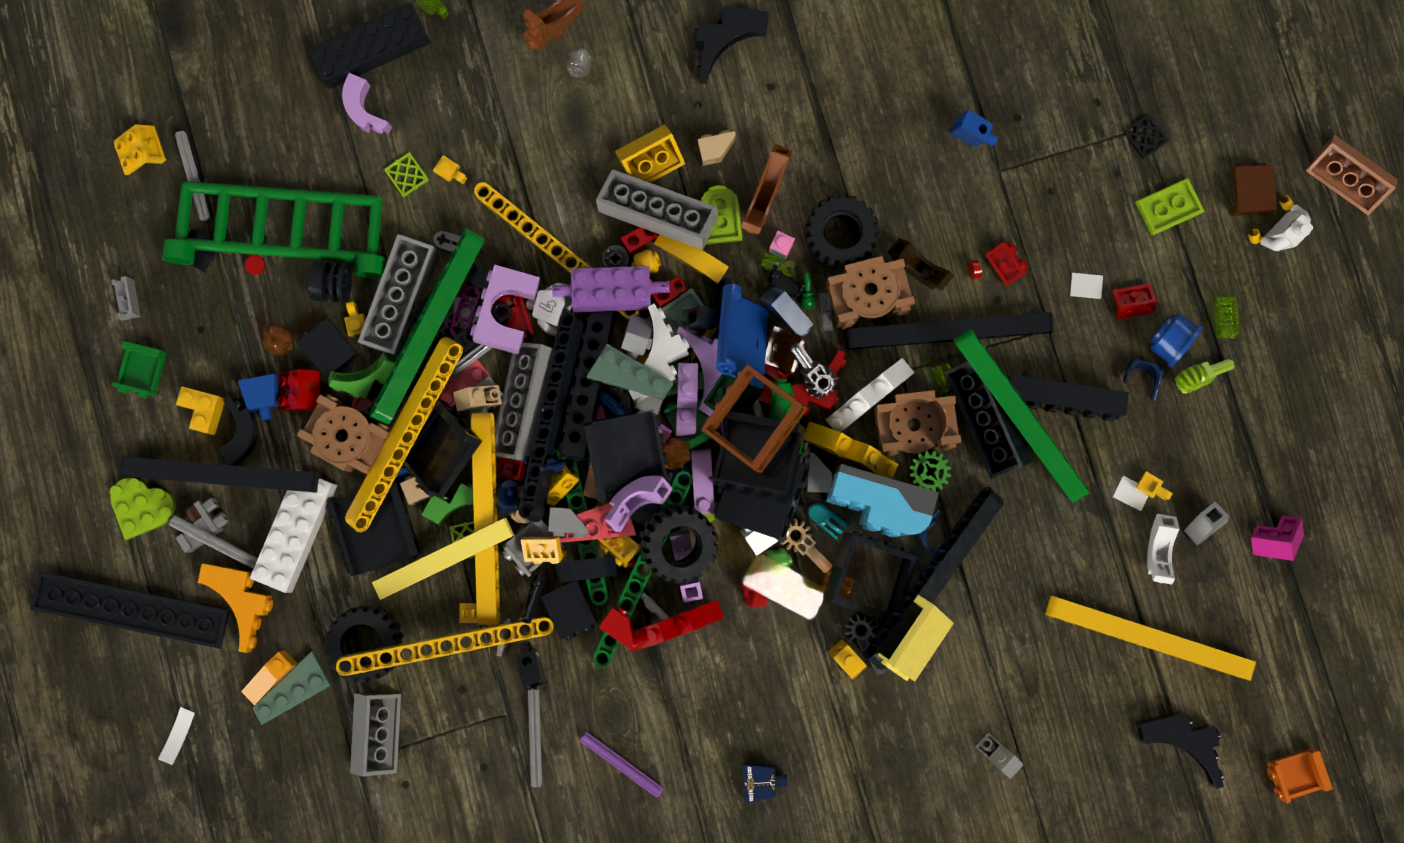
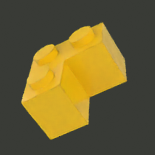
M181 386L176 405L194 410L189 429L215 435L225 404L223 401L225 398Z

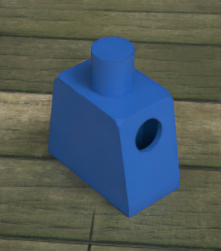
M967 110L957 117L949 134L976 147L983 143L994 146L998 140V136L991 132L993 124L971 110Z
M276 374L238 381L247 409L253 412L258 411L260 421L272 419L270 409L279 407L278 379L280 376Z

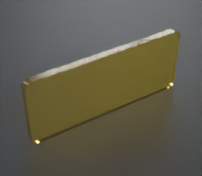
M762 553L755 556L742 579L744 585L808 620L814 618L823 602L822 599L826 590Z

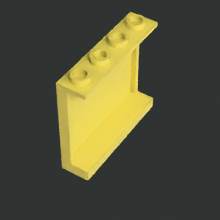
M920 595L916 597L914 602L923 610L891 658L887 659L880 653L877 655L883 659L881 663L904 680L908 681L910 678L914 682L954 624L934 604Z

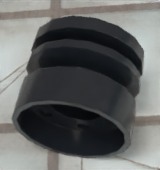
M314 261L309 273V295L311 300L326 302L330 297L333 303L339 301L346 304L350 298L352 288L350 264L335 262L331 268L330 263L327 261Z

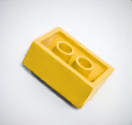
M665 124L615 151L627 175L649 183L685 164L675 139Z

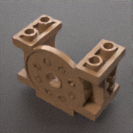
M883 256L845 265L842 274L828 277L825 287L829 293L836 328L841 327L842 330L852 328L858 320V316L878 318L890 311L891 314L897 313V316L909 313L908 311L915 305L914 296H911L904 270V259L884 263ZM868 283L875 284L877 286V293L868 295L864 290L865 285Z
M935 390L895 395L891 398V403L876 405L873 408V415L875 416L878 451L886 457L898 455L899 451L909 454L922 453L931 449L934 445H936V448L941 447V450L956 448V445L961 443V436L958 435L954 405L956 404L955 396L935 398ZM910 419H917L920 423L919 430L911 431L907 426Z
M329 394L326 397L320 395L316 401L318 402L317 407L305 428L300 429L297 436L313 445L310 450L312 454L339 469L351 473L358 469L368 474L392 428L380 422L377 425L369 424L361 412L343 406V401ZM341 429H345L348 433V438L344 442H339L336 439V433Z

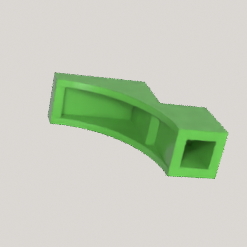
M383 352L373 365L355 373L331 371L328 377L329 386L336 391H345L353 397L366 399L375 380L384 385L398 357Z
M461 483L450 503V499L445 496L443 498L431 497L422 516L442 525L445 519L454 511L465 506L474 505L473 485Z

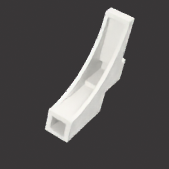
M655 304L648 306L653 322L654 337L651 352L644 366L676 383L675 377L678 374L674 366L669 365L689 355L687 349L690 346L686 338L681 339L679 334L671 337L674 335L670 324L665 325L663 319L666 316L661 307L657 309ZM629 391L635 403L649 397L639 392Z
M903 358L849 399L829 416L826 421L833 430L842 432L913 375L914 371Z

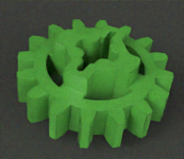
M924 451V456L917 454L918 460L912 459L914 466H909V469L913 470V473H910L909 476L914 477L911 483H918V487H924L928 490L931 488L935 492L936 487L942 490L941 484H948L946 477H951L947 473V470H950L951 467H946L945 465L948 459L942 460L943 454L936 456V451H932L931 455H929L928 451ZM927 459H934L938 462L930 464ZM920 464L922 467L921 473L917 474V469ZM927 466L928 468L934 469V471L932 472L933 477L931 475H926V472L928 471ZM942 469V477L940 479L938 475L939 470ZM925 479H929L933 484L928 485L923 483L922 481Z

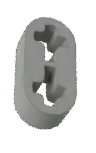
M440 231L435 234L433 241L439 249L453 253L456 247L454 243H458L461 236ZM443 236H445V239L447 241H450V244L443 242V244L441 245V243L438 240L439 238L442 239Z

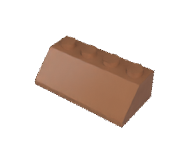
M1336 135L1322 147L1306 169V172L1367 215L1396 188L1398 180Z

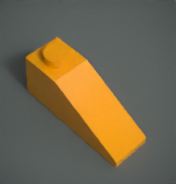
M286 650L279 651L261 668L241 692L255 706L298 663Z

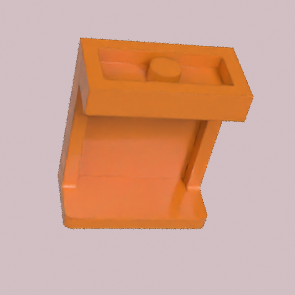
M1310 748L1267 762L1269 766L1267 769L1268 775L1274 781V792L1280 801L1290 803L1291 799L1318 790L1326 792L1333 789L1319 750Z

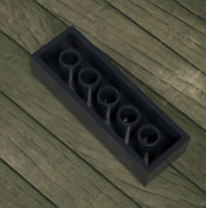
M410 2L308 48V51L323 83L328 89L344 83L349 73L360 76L430 44L431 41L415 7Z
M967 361L945 371V376L990 479L1033 462L1020 431L970 363Z
M1017 375L1007 377L1030 410L1045 408L1044 411L1049 413L1064 411V415L1075 416V414H1083L1084 418L1094 419L1095 417H1102L1103 421L1110 422L1126 416L1129 392Z

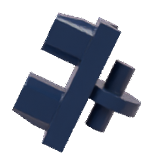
M498 477L496 480L497 511L509 513L510 509L516 510L518 507V483L516 480H504L502 477Z

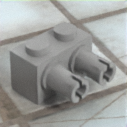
M631 315L621 348L627 350L626 355L636 361L639 355L643 356L645 350H649L654 336L652 321Z

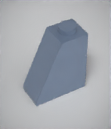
M771 287L759 299L788 330L801 336H805L810 331L813 323L785 291Z

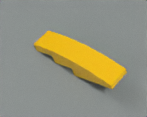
M659 235L654 242V245L684 265L687 264L700 274H704L717 284L729 268L707 252L663 235Z

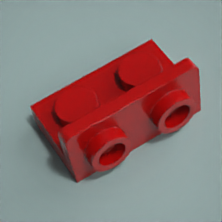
M1008 241L1001 243L985 254L1006 286L1028 273L1027 263L1023 258L1020 259L1016 254L1018 252L1017 248L1012 242L1009 243Z
M1150 283L1112 290L1111 295L1117 308V319L1149 315L1155 311L1157 299Z

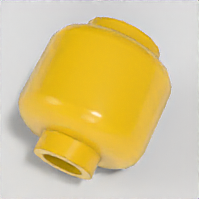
M650 249L635 254L634 262L631 263L632 267L649 266V275L658 272L659 266H661L659 255Z

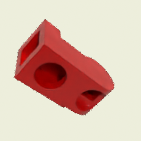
M640 227L620 238V244L630 257L645 247V245L656 240L658 235L655 232Z
M681 277L669 281V293H652L650 295L657 309L660 307L662 309L665 305L688 291Z

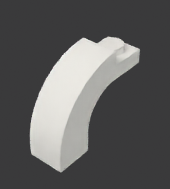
M1157 514L1151 529L1147 552L1148 574H1152V579L1155 582L1173 584L1175 580L1172 567V550L1179 526L1177 517Z

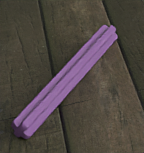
M585 732L580 739L581 743L653 796L658 798L663 792L662 786L590 733Z

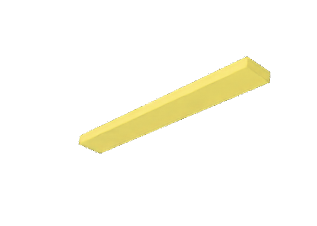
M504 518L372 582L379 599H384L514 536V533L507 519Z

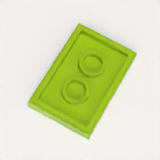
M1188 178L1135 202L1151 236L1205 212Z

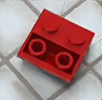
M298 369L280 373L278 379L279 411L315 410L318 405L316 401L320 396V371Z

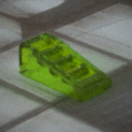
M1216 297L1217 338H1235L1240 333L1236 297ZM1222 305H1231V307H1222ZM1223 312H1231V314L1223 315Z

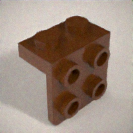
M771 325L766 342L765 364L778 367L789 374H794V371L799 366V361L790 349L796 343H800L805 348V337L791 330Z

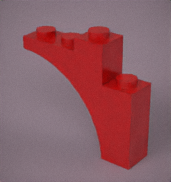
M838 350L835 358L828 366L836 376L839 369L843 370L847 361L844 358L846 353ZM837 376L833 381L837 383L839 380V376ZM822 378L819 380L818 385L822 383ZM806 382L791 385L794 398L808 407L803 416H807L811 407L807 405L808 402L830 411L831 407L835 408L838 403L839 397L836 396L838 393L836 390L834 392L829 391L828 397L822 396L821 399H818L808 394L809 390L804 388L807 384ZM765 385L759 402L771 407V388Z
M718 600L633 630L635 646L630 652L663 643L723 619L724 616Z

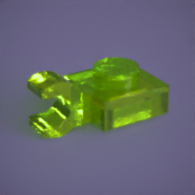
M417 0L415 2L418 7L431 16L436 12L446 19L450 14L447 11L448 9L441 4L442 0Z
M767 253L764 254L761 266L771 271L776 261L780 262L777 270H782L785 276L792 277L793 272L788 271L786 268L789 266L794 268L795 262L785 261L781 257Z
M947 363L932 368L938 386H942L941 397H948V391L950 396H954L944 373L951 369L950 364Z

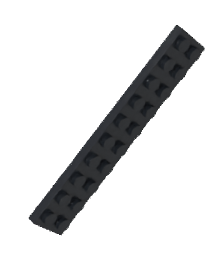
M39 571L30 610L217 649L222 648L230 614L228 609Z

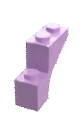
M678 363L676 436H695L697 363Z

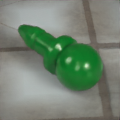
M806 272L803 278V282L806 285L804 292L801 293L800 305L804 309H811L815 305V298L813 297L814 292L811 291L809 273Z

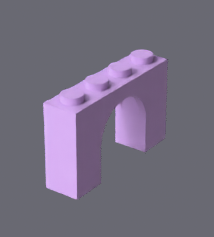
M494 265L493 270L488 272L487 281H489L488 288L483 289L481 299H484L483 305L478 306L476 317H478L477 325L473 324L470 335L473 336V342L519 355L524 332L500 325L493 318L491 308L494 302L504 295H516L535 300L540 277Z

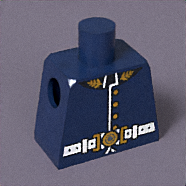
M743 762L745 804L776 797V787L788 786L787 774L775 775V767L773 765Z

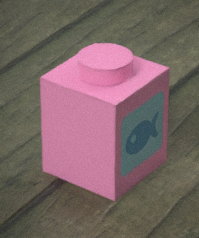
M777 231L769 248V253L786 260L793 247L795 238Z

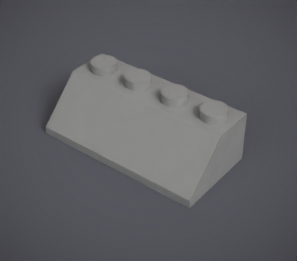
M354 694L351 774L373 776L397 773L401 694Z

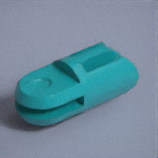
M813 503L809 506V518L836 540L839 536L828 528L826 524L839 534H842L844 531L830 518H833L844 528L848 527L847 523L824 505Z

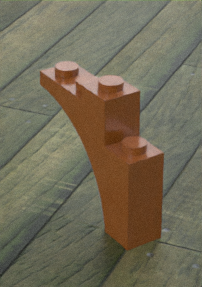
M557 0L549 8L539 13H533L527 8L522 14L525 20L524 24L527 26V30L523 33L525 45L531 50L536 49L540 52L551 38L557 41L584 9L583 1Z
M777 144L771 150L760 183L741 225V228L747 232L759 235L763 225H765L793 150Z

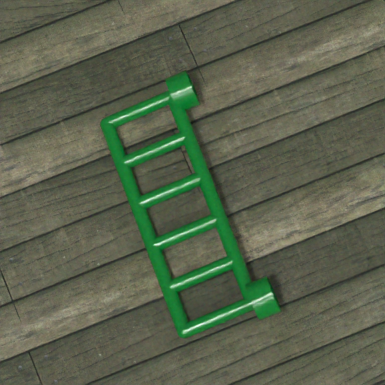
M185 181L181 185L175 239L164 240L162 260L174 264L192 265L194 264L196 250L346 261L355 262L354 275L369 279H381L387 261L385 257L377 255L383 199L378 195ZM193 193L219 195L213 240L187 238ZM231 196L257 198L251 243L225 241ZM268 199L295 201L289 246L263 244ZM306 202L333 204L328 249L301 247ZM344 205L371 206L366 251L340 250Z

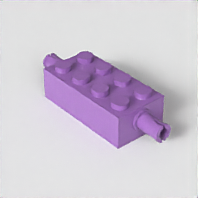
M649 266L571 269L570 285H552L553 297L570 296L572 298L573 312L649 310L648 306L651 305L650 295L652 293L670 292L669 281L652 282L650 280Z

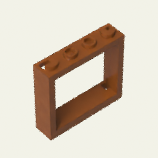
M746 365L742 372H738V378L735 382L728 386L723 399L716 403L714 412L705 419L706 423L701 430L754 471L762 473L808 407L759 371ZM756 377L793 405L753 460L719 434L716 429L752 378Z

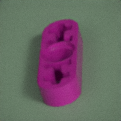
M468 286L463 291L450 327V333L454 338L457 336L455 328H459L461 324L458 318L468 322L467 325L462 324L463 330L473 322L482 296L480 290L475 286ZM473 290H475V294L477 295V297L472 298L471 303L474 304V306L472 307L471 305L464 303V301H467L469 303L470 297L468 296V293H472ZM463 308H470L471 314L469 317L463 318L461 316Z

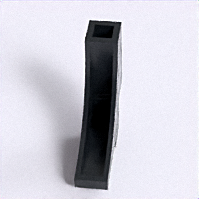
M724 6L723 13L719 14L718 24L699 22V28H695L694 40H697V47H700L699 59H702L701 66L698 65L696 75V77H700V84L707 85L715 62L729 47L747 38L766 37L769 12Z
M1183 711L1135 722L1140 742L1145 744L1166 743L1181 748L1200 765L1207 777L1209 786L1215 789L1224 787L1222 782L1224 781V775L1217 764L1219 760L1218 754L1213 749L1220 746L1219 740L1221 739L1219 730L1215 726L1206 724L1191 728L1192 720Z

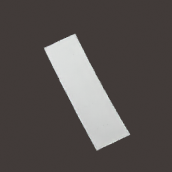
M180 707L169 738L158 758L159 760L173 765L188 733L195 714L194 712Z

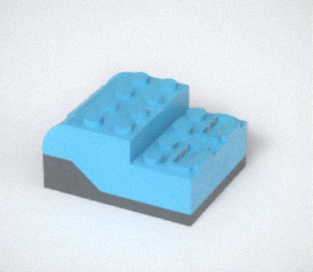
M841 464L834 469L826 502L841 507L849 506L848 509L855 511L863 510L859 524L863 525L862 529L872 532L882 531L881 534L888 537H900L919 534L929 526L939 493Z

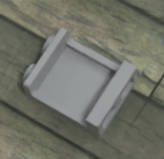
M542 519L538 522L530 521L502 545L504 548L502 553L509 561L513 559L516 562L515 568L521 575L531 576V572L542 564L524 561L521 539L523 537H553L552 532L548 531V527Z

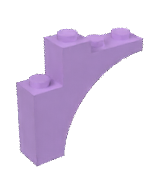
M679 327L676 334L686 338L688 344L695 351L703 370L704 393L699 410L711 416L714 411L703 402L722 374L716 369L718 339L715 338L713 341V339L706 335L699 336L696 334L697 331L689 330L687 327Z

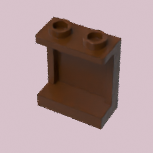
M1246 163L1235 165L1229 171V175H1233L1235 207L1231 209L1232 216L1270 215L1277 210L1274 165L1257 163L1254 166H1247Z

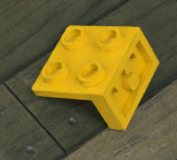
M135 124L114 140L115 149L125 175H130L145 163L162 164L166 161L155 126Z

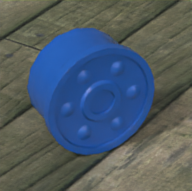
M1181 313L1176 314L1174 317L1170 316L1151 339L1152 345L1150 349L1168 363L1167 366L1172 368L1193 344L1204 327L1200 324L1197 326Z

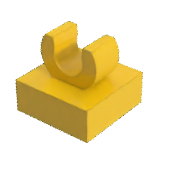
M460 603V623H478L477 603Z

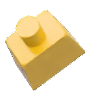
M842 639L828 651L831 657L852 680L867 667Z

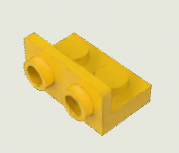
M566 465L561 472L552 474L546 502L552 506H555L579 481V478L572 474Z
M559 536L523 537L521 539L525 562H532L533 564L550 562L551 564H556L567 556V551L561 550Z
M629 536L597 539L599 544L597 547L604 554L608 552L611 556H615L616 565L619 567L622 565L627 568L629 566L628 562L641 550L639 545Z

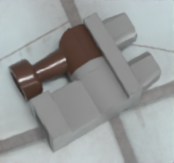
M215 498L197 501L187 509V515L182 518L214 536L223 531V526L229 522L224 513L221 512L215 516L212 512L219 507ZM170 526L171 530L176 535H179L176 537V540L185 553L193 552L204 544L185 533L181 534L183 532Z

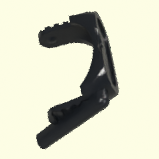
M776 261L768 281L772 284V287L785 291L790 297H799L806 284L796 282L780 274L777 271L780 262Z

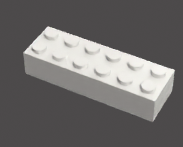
M319 478L317 493L287 490L250 579L284 593L293 592L329 507L328 502L332 500L337 484Z

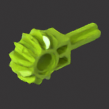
M1227 359L1211 366L1207 361L1191 366L1175 377L1176 385L1185 394L1196 391L1210 384L1217 375L1234 369V361Z

